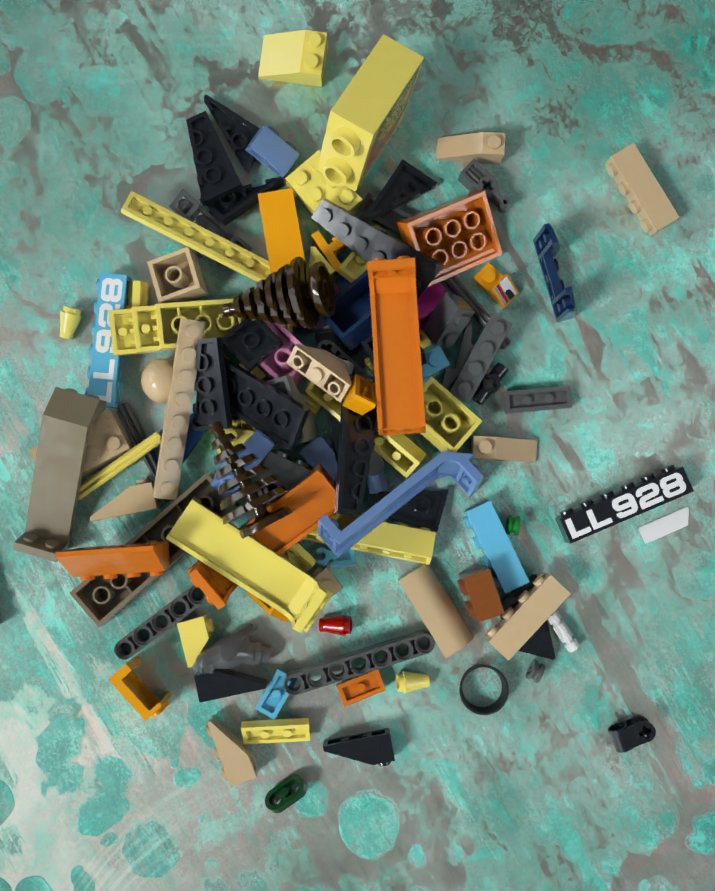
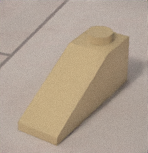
M478 132L437 138L436 161L470 163L475 159L478 163L500 164L505 151V133Z
M472 436L470 439V454H475L473 459L536 462L537 440L491 436Z
M149 479L136 481V485L129 486L90 516V522L161 508L160 499L152 497L155 482H150Z

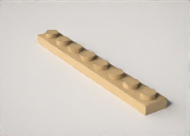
M180 319L173 363L172 384L167 401L152 496L154 498L177 499L197 375L198 340L203 338L205 322Z

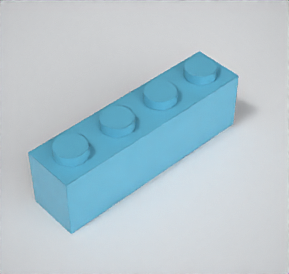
M491 500L484 501L465 510L464 523L468 530L472 528L475 537L472 539L477 549H482L485 555L482 560L495 576L493 580L496 589H501L506 594L529 583Z

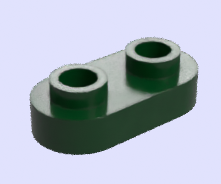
M294 774L279 783L267 793L265 797L266 807L273 813L283 812L304 797L308 789L306 780L300 775Z

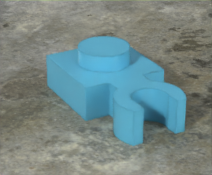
M325 548L316 549V555L322 554L325 556L324 560L317 561V566L323 567L329 562H333V568L356 566L354 549L347 550L339 558L332 550L328 551Z

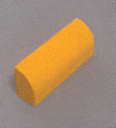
M288 188L259 193L258 200L271 273L277 272L279 268L286 264H290V261L300 256L305 261L293 189Z

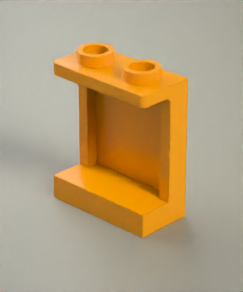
M136 655L108 680L145 721L150 716L155 719L170 704L167 700L172 694L168 692L162 699H158L133 671L143 662Z

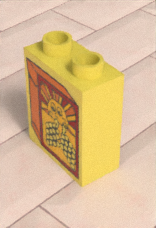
M384 34L331 109L317 170L322 172L325 179L331 184L339 187L345 185L354 191L358 189L402 121L424 57Z

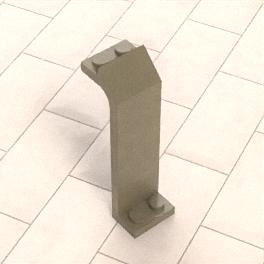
M55 387L42 416L25 532L14 542L13 550L58 562L55 552L69 550L90 429L95 418L106 409L107 401L100 400L95 395L80 394L75 389Z

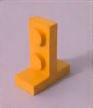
M318 230L311 235L312 242L335 270V276H338L337 270L341 263L336 256L348 249V247L336 237H333L328 245Z

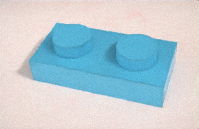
M277 668L255 706L256 710L274 720L289 696L284 689V677L287 672L280 668ZM291 678L288 681V685L293 688L297 678Z

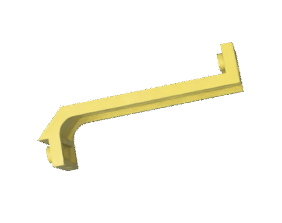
M194 496L166 539L285 615L291 621L292 629L301 633L304 630L307 632L333 593L311 575L250 535L242 539L239 528L230 522L223 525L222 517L202 505V501Z

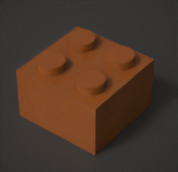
M480 566L459 573L460 580H457V584L463 596L466 595L467 601L464 604L471 618L474 617L478 622L505 614L490 569Z

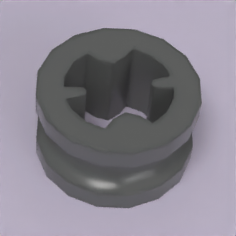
M533 660L527 669L526 678H533V681L538 683L544 674L545 665L542 663L539 665L536 660Z

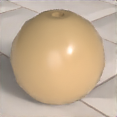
M155 359L147 364L142 372V389L147 397L156 403L165 404L168 401L173 376V359Z

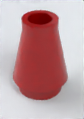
M341 614L320 618L319 631L341 636L351 634L352 617Z

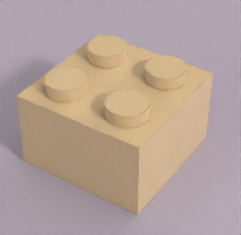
M189 247L147 262L159 303L189 302L208 295L197 255Z

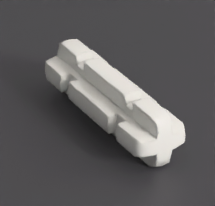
M555 610L547 620L550 625H554L552 628L562 643L565 642L564 646L567 651L571 653L578 649L579 643L575 638H572L573 634L565 622L560 620L562 617Z

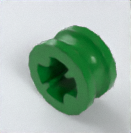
M512 515L507 516L505 528L507 535L514 533L515 536H518L520 516L515 518Z

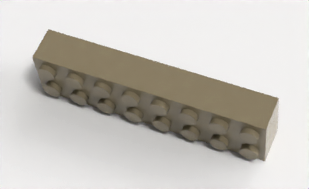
M207 472L126 544L168 542L169 540L166 539L167 535L194 496L202 501V505L221 517L237 509L240 505L236 503L221 510L220 502L227 497L223 494L219 495L218 490L210 485L213 474ZM169 541L170 567L187 552ZM141 572L140 577L127 578V574H118V578L104 579L103 575L95 576V580L81 582L70 592V595L95 624L101 627L114 618L161 575L150 576V572Z

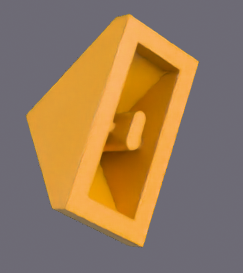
M355 374L342 406L360 415H364L374 409L376 406L375 383Z

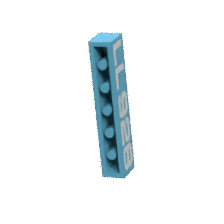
M100 272V279H97L96 282L98 301L94 303L96 321L92 324L94 340L89 349L92 360L91 366L87 370L89 388H86L85 395L98 396L100 400L107 401L106 408L118 409L121 399L125 355H113L108 310L125 309L126 305H128L129 282L132 279L124 274Z

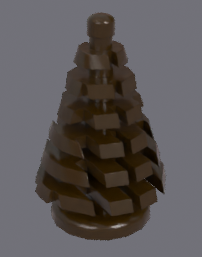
M299 256L291 260L290 264L279 268L277 272L269 274L266 280L258 281L256 289L251 287L244 291V296L239 294L234 297L233 303L223 304L222 313L225 317H231L236 314L237 317L244 320L250 318L252 321L263 320L266 323L276 322L282 325L290 324V326H303L307 329L317 328L319 314L324 317H331L335 313L336 299L332 278L323 262H315L309 267L307 262Z
M220 421L211 423L209 430L216 439L211 442L212 450L219 448L221 450V453L213 457L214 464H221L225 461L228 464L215 472L216 480L231 474L234 475V478L217 488L218 494L221 495L238 486L241 489L220 502L221 510L244 499L248 502L223 516V525L252 511L255 521L240 530V536L244 539L291 514L292 511L288 506H284L271 513L267 511L264 505L291 489L285 484L259 497L257 492L279 481L280 478L273 474L256 483H252V479L269 470L268 466L261 464L246 471L245 467L259 458L252 453L239 459L238 455L247 450V448L242 443L233 446L231 442L237 438L232 433L226 434Z

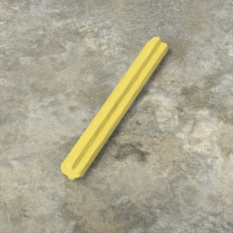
M160 432L153 433L83 482L80 486L78 500H81L159 446L162 434Z

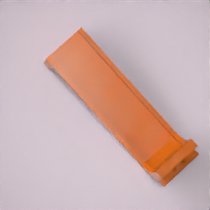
M399 256L396 259L390 260L375 258L372 261H367V271L370 288L379 436L426 433L415 258L408 256Z
M321 463L314 466L311 474L292 487L290 491L284 493L266 507L267 511L272 513L284 506H288L292 513L251 534V537L281 555L318 527V519L326 514L331 518L336 514V482ZM252 517L250 520H248L246 523L240 526L239 529L241 530L247 525L253 523L255 521V517ZM200 560L186 571L193 585L200 588L205 593L207 601L211 605H215L218 610L226 605L231 593L239 586Z

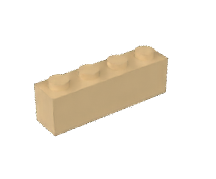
M634 143L612 155L605 163L608 174L614 177L618 184L619 192L626 197L630 210L638 216L641 221V228L650 237L680 218Z
M548 573L540 574L533 581L534 586L529 591H524L517 600L519 602L514 608L509 607L505 614L502 615L503 619L498 625L496 623L493 624L487 631L486 640L508 661L571 594Z

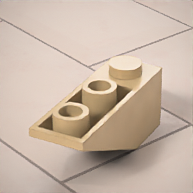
M215 716L210 717L207 722L208 725H206V731L209 738L214 740L216 758L218 760L221 759L224 780L229 781L230 786L233 787L256 778L259 769L252 750L246 744H243V741Z

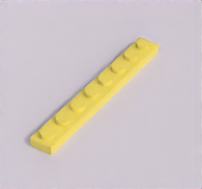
M133 191L130 192L121 208L122 214L256 282L262 279L266 280L268 275L271 274L269 261Z

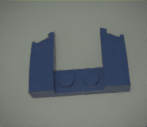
M550 223L542 226L533 239V243L556 322L558 323L574 318L577 315L572 286L565 288L563 280L559 279V265L553 257L559 252L560 245Z

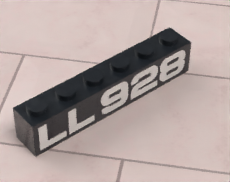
M674 464L662 468V473L654 476V473L641 477L642 481L639 483L629 482L620 486L621 490L614 493L613 490L600 495L601 499L593 502V499H589L580 503L581 507L573 510L571 507L559 512L561 516L556 517L555 520L565 543L571 544L694 492L684 468L675 467Z

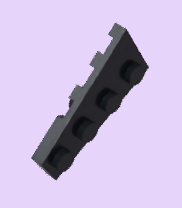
M204 111L187 119L186 122L203 206L243 188L207 112Z
M222 337L198 340L196 359L198 380L195 381L194 390L197 391L196 403H193L195 423L192 424L191 431L209 430V425L215 421H220L224 429L233 428Z

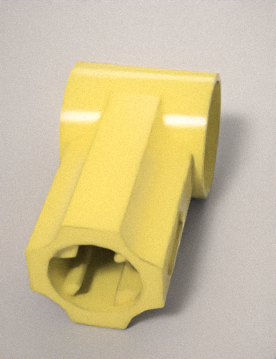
M143 281L129 282L128 305H126L125 309L148 306L149 283Z

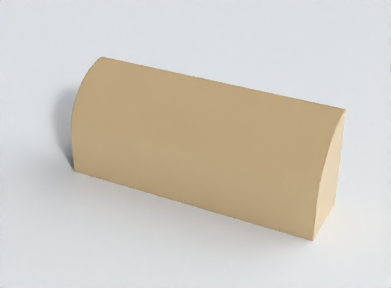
M420 564L398 578L400 585L445 658H448L471 642L474 635L430 564Z

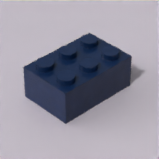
M368 271L364 272L335 296L336 308L334 315L331 317L321 315L325 323L350 351L372 335Z

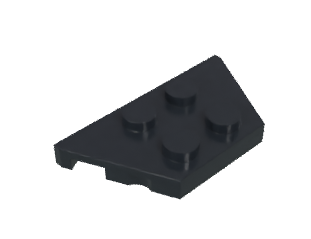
M537 574L529 576V583L512 590L507 597L500 600L504 612L509 607L514 608L519 602L517 600L524 591H529L534 586L533 581L537 578ZM547 620L518 651L552 660L556 659Z

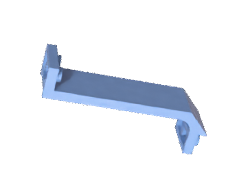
M442 451L342 531H340L341 527L334 518L330 519L326 514L318 519V535L339 558L440 477L451 478L471 497L476 493L484 477L481 469L476 464L471 463L475 454Z

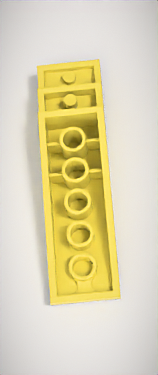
M233 299L160 303L154 306L132 307V309L108 310L114 356L176 351L181 318L205 322L202 339L223 338L244 319H240L236 314L231 317L223 315V304L233 303ZM290 324L282 325L293 335Z

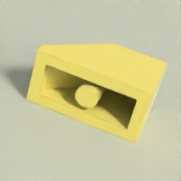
M207 613L184 619L177 623L188 668L196 663L197 656L203 652L214 631L213 621L211 618L208 619Z

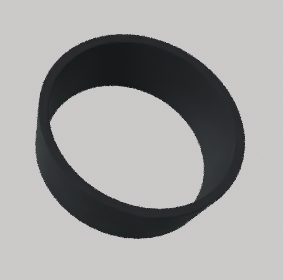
M479 664L470 667L463 674L459 693L463 704L471 712L479 715H490L499 711L505 705L509 695V686L501 671L489 665ZM481 667L494 670L502 683V691L496 702L486 707H478L471 704L465 698L462 691L465 677L471 671Z

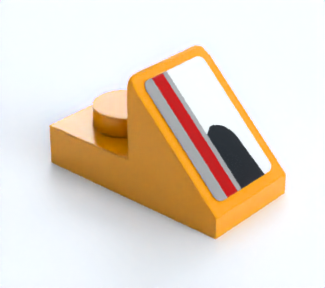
M489 262L472 279L503 309L519 294L509 275L506 273L503 276Z

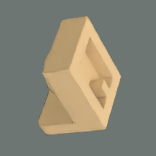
M320 566L310 574L332 592V596L343 589V586L328 567L322 569Z

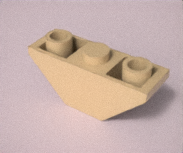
M300 344L294 346L287 364L341 403L352 385L345 364L326 350Z

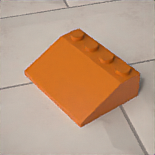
M471 191L397 222L403 242L444 264L428 287L503 254L485 191Z
M169 541L81 547L55 552L56 559L72 577H80L81 581L95 580V576L103 575L104 579L118 578V574H127V578L140 577L141 572H150V576L164 575V571L171 569Z

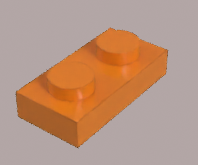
M379 669L336 684L344 707L386 691Z

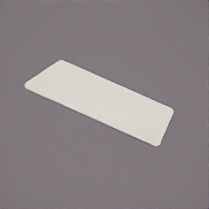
M689 507L639 527L638 530L644 543L647 544L688 526Z

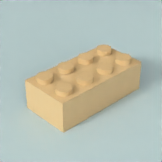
M107 409L93 421L82 477L115 461L135 447L117 411ZM38 446L29 450L35 462Z

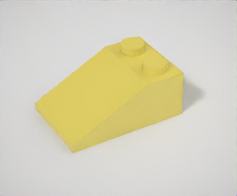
M299 30L264 35L258 78L322 87L328 49L327 33Z

